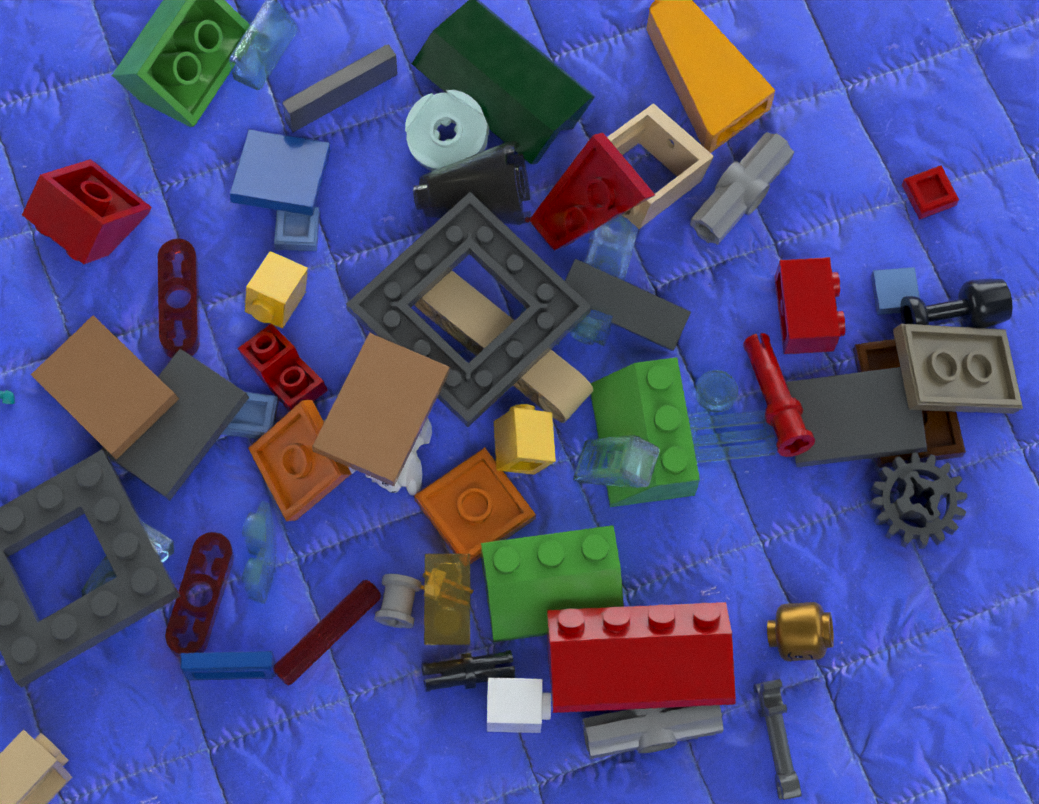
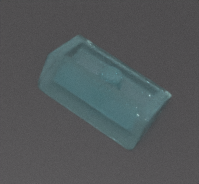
M265 0L229 58L234 80L255 90L262 89L298 29L294 20L277 0Z

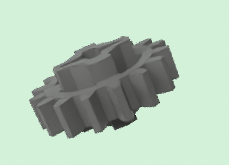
M917 452L911 454L908 464L900 456L896 457L892 462L894 471L884 466L879 473L884 482L875 481L871 488V491L880 495V497L874 498L870 502V508L881 510V514L874 521L875 524L882 525L887 523L890 528L886 533V537L890 539L896 533L902 536L901 546L906 547L911 539H916L919 549H924L930 537L935 544H941L945 540L943 531L953 535L959 528L952 519L962 520L966 514L964 509L957 506L968 498L967 493L956 492L955 489L962 481L961 476L950 479L947 473L951 465L946 463L941 468L936 467L935 455L932 454L925 463L920 462ZM919 475L927 476V477L933 479L934 482H933V481H930V480H926V479L920 478ZM897 482L898 486L896 488L900 496L899 499L891 504L890 492L893 484ZM914 495L916 498L924 497L927 502L924 506L920 503L913 505L910 499ZM943 498H946V511L942 520H940L939 516L941 514L937 506ZM904 519L916 523L918 527L910 526L901 520Z

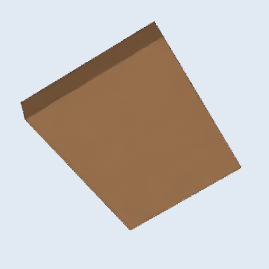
M94 315L31 374L116 460L179 400L177 395Z
M369 333L312 446L313 452L391 486H395L446 381L450 367Z

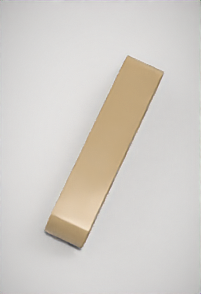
M454 271L448 273L415 304L423 314L475 356L514 321V319ZM552 350L513 385L542 410L552 412L553 418L561 423H565L593 392L590 382Z

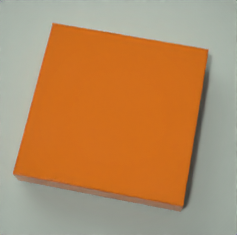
M302 400L248 448L286 522L298 520L352 474L348 466L313 452L312 446L324 424L313 400Z
M483 448L414 495L416 503L465 568L481 557V543L506 540L536 519V514L503 471H496V461L486 448Z

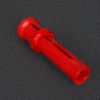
M761 333L762 343L760 344L758 335L754 334L743 342V347L747 352L767 404L764 416L766 423L773 426L778 439L776 449L780 456L793 457L808 451L815 444L814 435L806 429L801 416L803 413L802 404L796 398L791 397L771 346L769 336Z

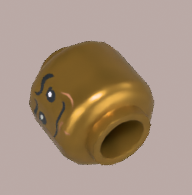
M816 602L780 605L777 609L775 620H768L767 622L769 646L778 647V652L785 661L822 659L826 654L827 648H833L834 646L831 612H824L822 606Z

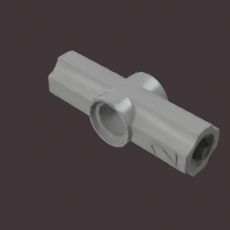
M766 132L740 163L735 161L727 168L719 179L715 192L691 218L690 225L695 229L700 238L707 243L711 242L719 245L744 214L750 215L759 206L768 193L770 184L793 158L794 151L788 145L787 140L777 133L770 134Z
M720 705L628 709L582 719L584 739L590 759L637 750L638 753L657 752L677 745L679 741L712 736L722 733L724 730Z

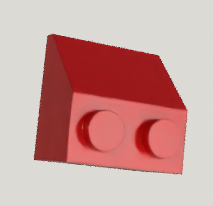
M89 159L40 174L22 216L34 224L38 232L50 237L64 248L72 259L82 264H87L109 256L150 213L152 207Z

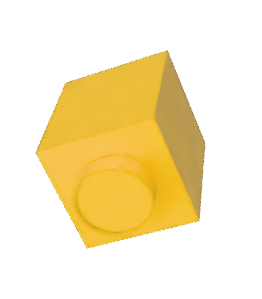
M270 251L246 286L245 312L251 314L260 322L271 323L283 329L306 293L308 267Z
M520 404L510 407L507 413L493 421L496 471L535 475L556 462L552 412L535 410L533 405Z

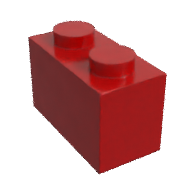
M830 257L780 260L774 279L783 353L833 352L840 336L845 335V316L843 311H837L835 297L840 296V278L838 272H832Z

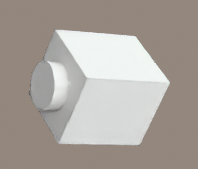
M488 678L487 732L541 733L542 720L551 719V693L542 692L543 679Z

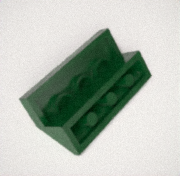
M468 0L435 28L411 63L444 92L446 90H457L472 97L481 107L489 130L530 164H537L560 131L575 127L595 98V95L479 0Z

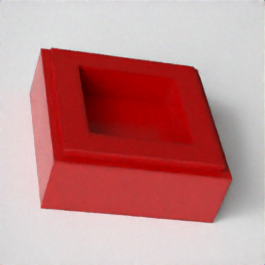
M942 165L903 180L902 187L919 220L957 206L959 198Z

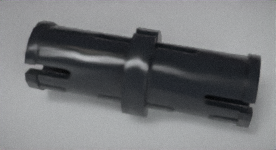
M506 650L505 652L472 657L471 653L461 654V659L422 663V676L438 673L442 675L441 677L423 680L425 691L430 692L431 690L465 685L466 689L475 688L476 683L488 681V678H515L514 666L495 668V665L514 662L511 650Z

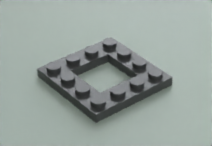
M471 192L346 303L347 311L370 333L450 367V372L437 398L467 427L478 419L590 314L592 307ZM470 254L526 310L468 363L411 307Z
M103 450L98 451L0 507V651L15 683L21 688L180 597L116 471ZM85 514L117 577L40 621L9 556Z

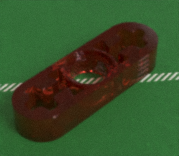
M172 239L165 242L158 252L159 339L164 352L170 358H173L179 349L193 356L200 346L198 259L192 244L183 239ZM177 253H182L185 259L181 262L183 278H175L172 260H174ZM176 290H184L191 295V299L185 307L173 308L167 304L168 296ZM175 320L182 321L184 333L188 337L183 340L182 346H175L172 340L176 338Z
M205 533L195 541L179 588L180 597L176 599L165 638L171 652L180 659L181 653H203L211 636L234 561V552L230 541L220 533ZM214 545H219L220 552L224 555L223 558H215L211 567L212 575L219 576L217 580L205 574L208 562L203 554L204 550L211 551ZM196 570H199L200 572H202V573H204V574H201V573L195 574V571H196ZM196 585H206L213 591L211 601L205 606L195 607L188 602V593ZM183 611L193 617H206L204 622L195 618L193 633L198 640L197 642H189L186 648H181V643L176 637L177 633L185 634L190 622L188 616H181Z

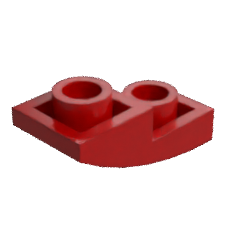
M273 324L268 325L238 348L240 354L271 392L278 396L279 401L289 411L302 400H313L314 402L328 391L324 381L299 357L295 346Z

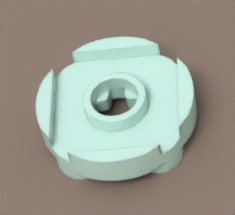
M446 90L443 93L435 95L430 93L423 96L414 104L405 123L406 140L410 152L423 167L436 173L458 175L464 169L472 166L483 154L488 142L489 126L481 107L472 97L457 90ZM451 122L456 124L454 128L456 136L453 139L439 140L441 135L437 128L440 125L447 127Z

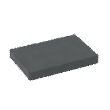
M182 349L178 350L158 376L177 395L179 400L117 460L104 447L101 449L110 460L169 501L249 399L246 392Z
M901 367L786 382L791 397L796 398L802 404L803 413L801 416L806 429L811 431L815 438V444L812 448L795 456L797 467L927 452L922 410H909Z

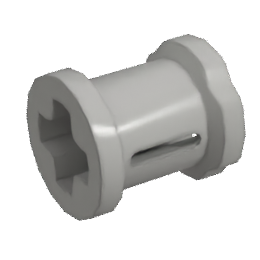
M383 575L382 585L385 586L381 610L375 612L374 620L390 627L412 628L414 626V618L411 616L414 596L415 592L420 591L421 582L406 575Z

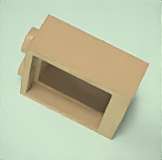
M654 103L607 138L622 155L638 143L641 144L677 177L656 192L654 197L627 211L622 216L627 218L638 229L642 228L699 184L714 157Z
M23 729L0 753V804H48L72 778L63 767L69 760L42 733L34 739Z

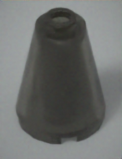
M518 141L505 142L421 175L419 184L413 186V196L417 210L423 209L426 217L442 218L471 192L504 224L521 225L529 223L531 211L523 212L522 201L530 200L525 160L523 154H514V151L520 146Z

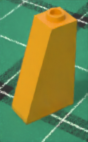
M655 0L651 4L646 30L701 145L712 153L771 110L776 90L692 0Z

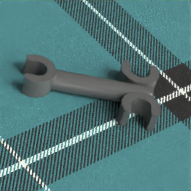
M780 679L754 684V692L757 693L760 703L758 713L760 718L765 717L776 770L775 783L778 797L783 800L802 796L800 783L793 768L782 715L787 713L786 704H783L780 692L782 682Z

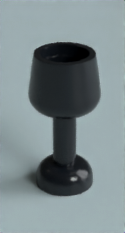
M1003 279L969 280L960 288L958 300L926 306L919 297L906 296L902 298L900 305L902 324L929 325V322L961 316L965 324L971 328H988L1005 322L1011 318L1013 309L1011 293Z

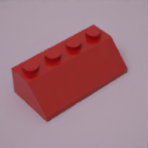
M726 602L547 610V652L553 713L735 705L732 630Z

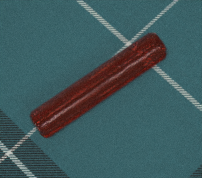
M367 579L358 584L274 665V672L277 677L287 685L293 684L380 600L381 593L378 588Z

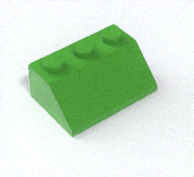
M163 0L111 76L140 102L189 127H194L257 31L225 0Z
M677 357L633 363L590 383L593 387V392L590 395L610 507L695 496L700 477Z
M614 525L481 543V562L493 642L547 635V610L624 607L621 567Z

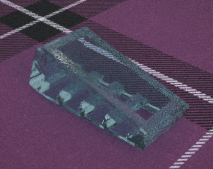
M636 435L586 440L573 480L585 484L631 488L648 487L658 459L659 448Z

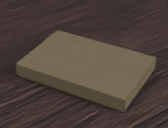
M900 324L893 329L909 410L1014 414L1023 409L1006 329Z

